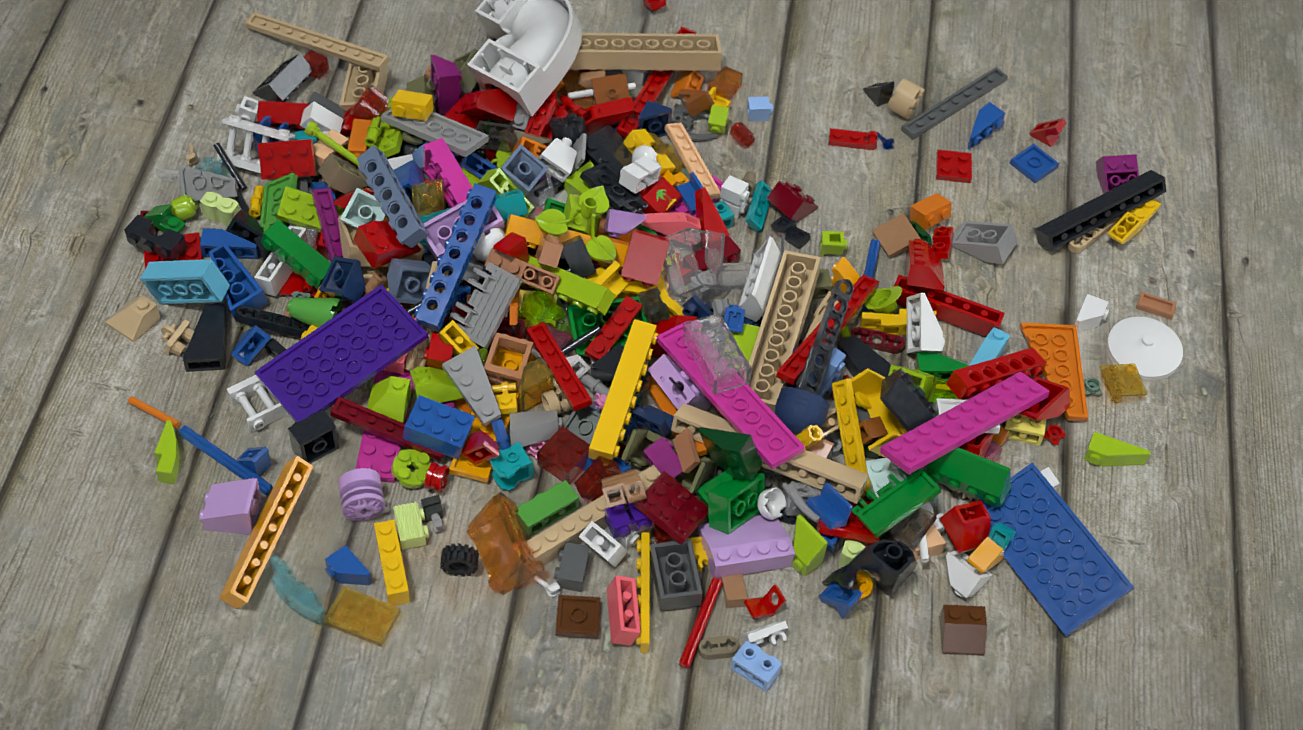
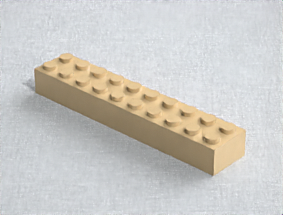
M582 33L579 51L569 69L715 71L721 68L722 50L718 34Z
M784 250L744 376V381L774 414L781 388L786 387L787 382L777 378L776 373L798 347L819 277L821 257Z

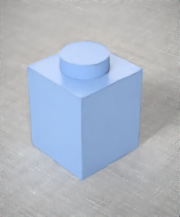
M748 97L747 115L749 122L769 121L770 114L773 113V105L769 103V97Z

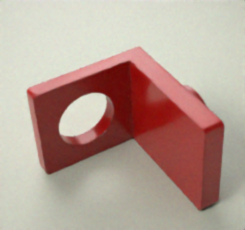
M773 585L764 597L746 599L744 604L752 618L774 616L786 602V599L778 586ZM773 593L778 596V603L776 605L773 604L771 599Z

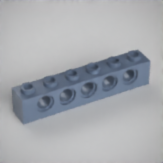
M373 145L356 158L360 164L358 168L362 174L366 175V183L374 190L375 193L373 195L381 203L382 212L389 217V225L397 232L398 235L396 237L402 245L406 244L412 248L426 238L429 233L385 154Z

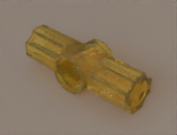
M649 132L655 141L652 145L654 151L661 155L666 154L676 168L672 171L673 175L681 172L682 168H686L684 163L676 156L675 150L670 144H664L654 133Z

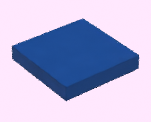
M1032 144L1010 159L1009 163L1033 183H1037L1059 167V163L1035 144Z

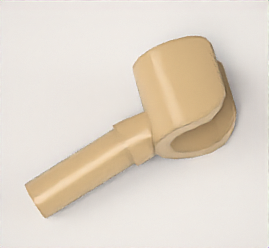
M191 144L189 145L190 154L185 155L188 165L197 163L194 146Z

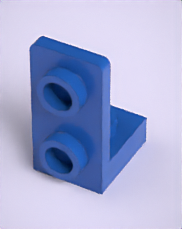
M729 305V307L722 311L721 316L724 317L722 331L742 333L745 310L740 309L741 306Z

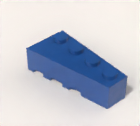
M225 242L209 251L211 260L230 284L225 298L234 320L237 307L248 306L259 309L268 303L262 288Z

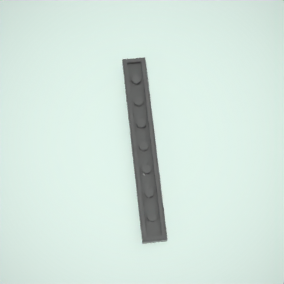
M995 67L901 127V131L914 140L1007 81L1008 76Z

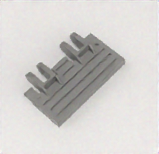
M488 262L485 268L492 273L491 275L477 267L473 269L477 275L486 278L483 284L473 278H469L467 281L483 290L481 292L475 289L468 301V304L473 306L474 309L457 301L455 305L468 313L466 318L455 312L450 314L452 318L465 325L457 323L469 336L470 340L487 349L523 281L491 262Z

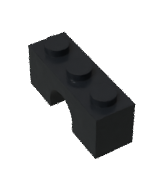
M137 215L124 229L127 241L131 245H137L149 253L152 252L159 255L165 260L175 261L187 248L184 235L169 228L164 234L154 236L156 230L153 221Z

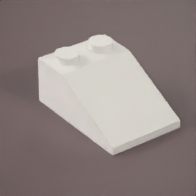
M925 293L907 297V354L943 351L945 345L943 332Z

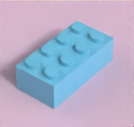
M211 259L149 262L140 278L159 304L222 302L230 286Z

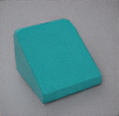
M999 522L993 525L988 537L1005 551L1014 538L1016 531Z

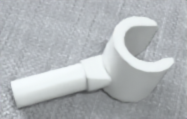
M535 576L534 580L545 588L549 597H554L561 593L558 590L560 586L557 582L549 585L540 577Z

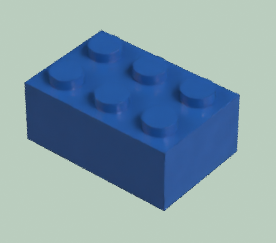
M419 395L404 427L402 439L459 460L472 429L475 416Z

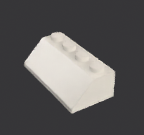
M770 236L754 254L738 305L741 306L740 309L745 310L744 316L755 322L761 316H764L776 278L775 275L780 265L781 253L774 239Z

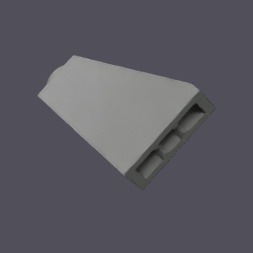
M557 410L510 413L511 446L520 442L522 447L559 437L558 429H562V418L557 417Z

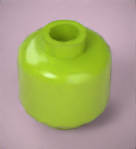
M183 194L171 201V214L180 220L185 221L196 215L198 206L192 196L189 197Z

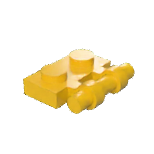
M502 382L500 385H492L493 393L502 392L500 395H494L501 414L518 413L516 393H509V391L517 390L516 383L508 384V382Z

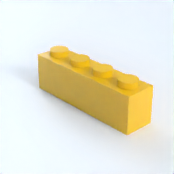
M395 520L374 523L389 607L410 603Z

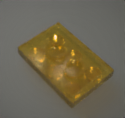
M343 586L323 622L327 626L382 647L401 610L399 607Z

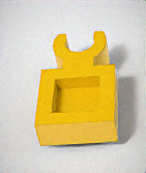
M701 537L688 538L691 539L694 556L698 560L697 570L700 572L702 571L703 564L708 566V558L702 546Z

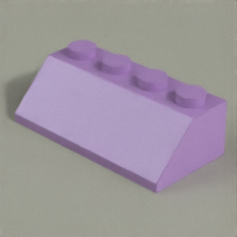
M467 200L424 223L429 233L424 239L437 261L439 256L443 255L446 250L444 249L446 240L451 238L453 224L455 221L458 222L460 208L466 204ZM476 204L473 208L479 209L482 205ZM495 206L482 232L485 235L490 234V229L493 228L505 229L504 220ZM467 221L465 224L470 226L474 224V221ZM461 237L458 241L465 242L467 238ZM453 254L450 258H453L458 254Z

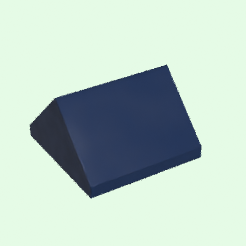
M647 101L638 117V129H646L653 139L667 136L665 125L671 124L672 109Z

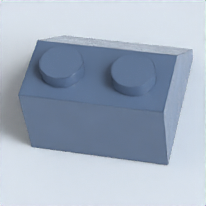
M520 144L500 169L526 196L549 167Z
M391 258L387 273L389 293L400 303L417 304L422 301L431 266L424 261Z

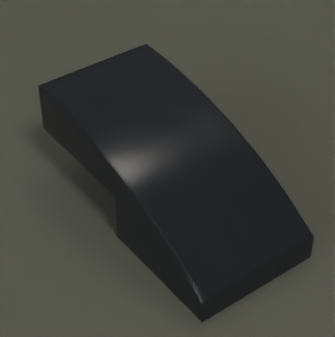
M783 215L771 224V228L780 237L798 249L811 240L810 233L797 228L796 221Z

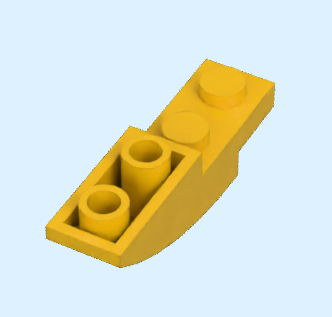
M1152 199L1132 209L1107 232V235L1120 244L1126 243L1148 224L1149 219L1160 209L1161 204Z
M899 309L898 314L862 312L860 327L899 336L907 335V309Z

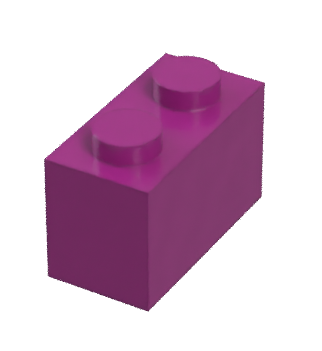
M661 437L643 451L642 455L651 466L654 465L660 473L665 471L674 479L683 473L679 458L673 451L674 446L668 439L665 440Z

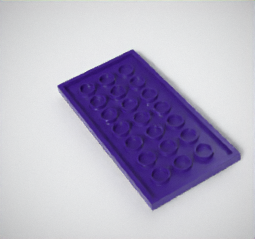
M381 284L254 373L293 420L300 422L313 413L327 410L336 403L338 397L344 398L429 337L428 333Z

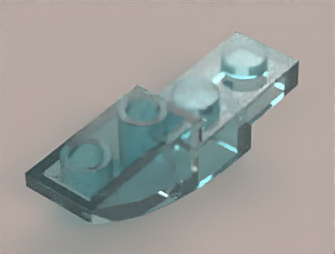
M277 555L269 558L271 568L276 575L271 578L273 588L279 597L293 611L305 619L321 626L326 624L324 617L327 614L321 603L317 604L315 600L317 597L311 587L307 588L304 582L298 584L294 576L290 577L286 562L284 560L280 561Z

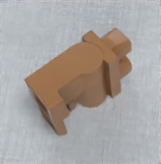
M637 469L601 479L602 490L608 508L626 503L624 495L627 496L629 504L647 498Z

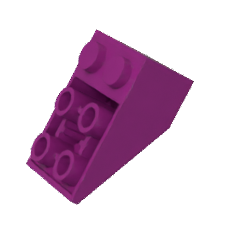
M1137 154L1102 156L1096 161L1097 177L1103 194L1139 176Z

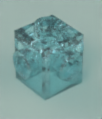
M213 157L202 158L203 161L198 162L199 165L196 166V169L207 171V167H211L212 173L224 175L221 159L214 160Z

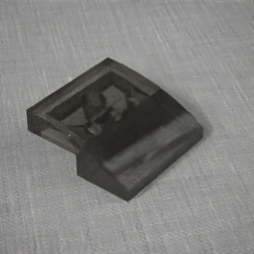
M920 507L885 533L914 550L937 517L934 513Z

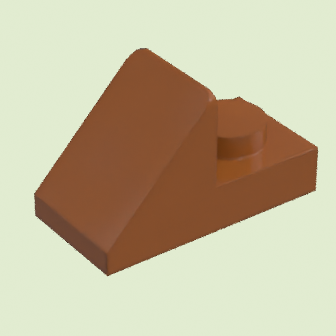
M680 89L678 92L690 116H695L715 104L708 91Z

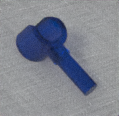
M877 132L883 149H893L894 139H886Z

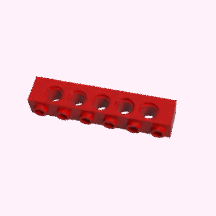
M1031 347L954 370L946 385L958 399H970L1018 372H1022L1029 378L1039 377L1044 372L1043 369L1047 362Z

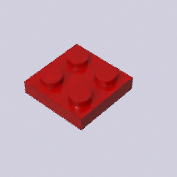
M937 149L936 180L971 183L972 153Z

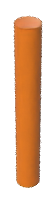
M133 396L128 399L129 404L165 423L167 420H170L174 428L180 426V421Z

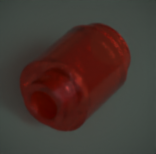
M743 122L732 125L730 135L740 146L745 148L751 146L755 141V137Z

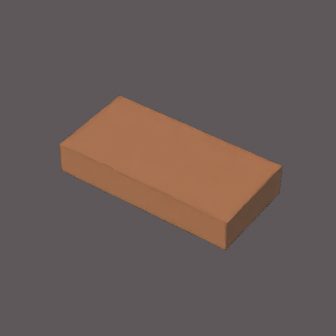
M1141 291L1135 309L1172 320L1177 303Z
M684 429L673 441L682 471L688 474L701 462L691 430Z

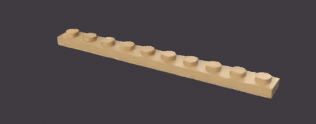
M256 12L245 22L248 29L379 72L390 62L388 55Z

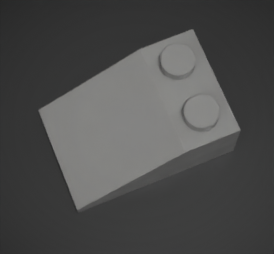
M964 221L953 236L952 246L982 261L1003 264L1018 241L1013 224Z

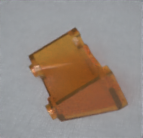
M499 492L489 500L468 524L467 534L475 543L489 576L488 583L493 591L497 590L504 595L542 572L545 568L541 560H534V550L528 546L516 519L518 516L517 512L519 511L516 503L502 492Z

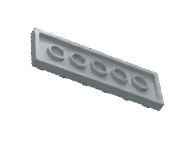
M392 108L381 115L383 122L429 142L443 138L450 151L467 157L489 141L487 134L435 112L431 113L427 121L392 116Z

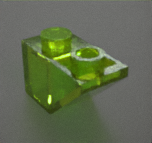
M540 291L531 293L519 310L532 323L557 321L565 318L567 315L559 305L554 304L545 293Z

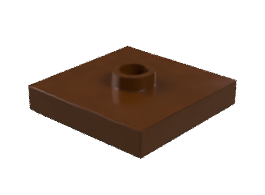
M558 595L555 636L598 638L600 597Z

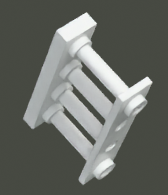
M230 115L222 119V123L230 125L227 149L225 150L234 166L261 173L259 159H253L250 155L253 132L263 135L262 143H269L270 137L279 139V142L291 141L296 137V135L290 134L288 130H276L241 120L236 115ZM237 127L246 130L244 150L241 155L236 154L234 151ZM217 154V161L223 162Z
M256 375L227 388L231 404L241 403L249 415V418L246 420L250 433L260 430L264 426L288 415L280 403L276 405L273 403L265 391L267 388ZM256 394L260 396L268 408L258 414L247 399Z

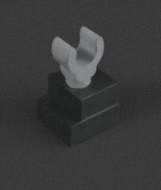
M439 495L421 499L426 522L432 521L435 533L443 531L441 520L443 518V509Z

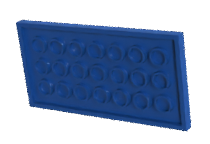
M1033 462L1011 477V489L1001 508L995 505H988L981 500L991 517L990 532L993 525L999 522L1016 531L1014 538L1004 551V558L1065 637L1134 589L1131 582Z

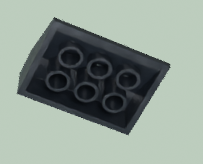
M607 125L586 139L585 160L582 164L585 165L590 161L594 166L606 162L620 175L621 169L632 163V153L624 145L623 141L625 139L610 125Z

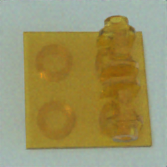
M1135 363L1100 365L1101 376L1105 379V386L1107 391L1110 392L1111 401H1114V403H1120L1122 401L1121 398L1124 396L1147 395Z

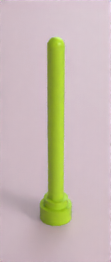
M313 121L308 124L304 131L305 134L309 137L316 136L355 165L360 166L356 159L358 157L321 132L318 124Z

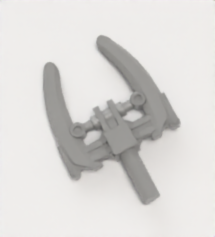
M792 481L790 484L784 482L782 488H784L787 495L791 497L805 515L818 523L820 517L811 510L803 499L818 496L822 490L803 482L796 483V481Z

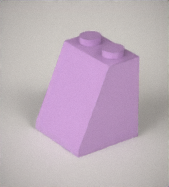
M252 478L211 484L210 491L206 492L205 508L200 512V522L203 523L204 530L250 535L258 520L263 501L258 480Z

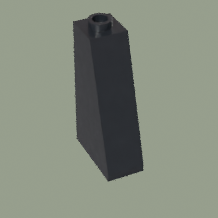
M225 303L205 304L183 356L186 372L226 369L228 314Z
M855 335L838 341L837 349L846 354L843 363L846 364L845 367L853 377L867 368L885 378L888 377L892 364Z

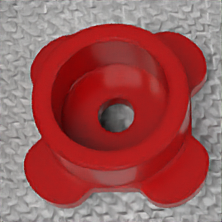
M1050 425L1048 430L1045 431L1043 438L1048 439L1053 445H1058L1059 441L1064 439L1066 434L1060 426Z

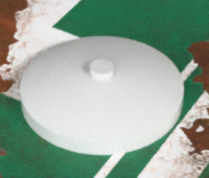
M1130 317L1123 319L1114 325L1107 338V353L1113 364L1123 373L1139 380L1157 381L1165 379L1178 369L1182 361L1183 347L1176 333L1164 323L1152 318Z

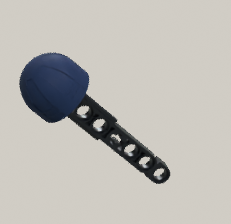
M848 279L838 280L833 286L832 297L827 303L798 387H783L775 405V415L795 436L809 425H817L821 428L828 414L830 403L818 396L848 308V301H850L853 293V284ZM842 283L847 286L846 293L841 292L840 286ZM835 301L840 302L841 308L839 311H836L834 308ZM830 318L833 319L835 324L833 329H830L828 326ZM818 354L822 357L820 365H817L815 362V357ZM810 373H814L816 376L814 383L809 381Z

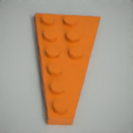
M1021 322L1019 327L1029 347H1033L1047 362L1043 369L1046 380L1066 386L1070 390V407L1063 412L1067 421L1087 422L1088 410L1077 326Z

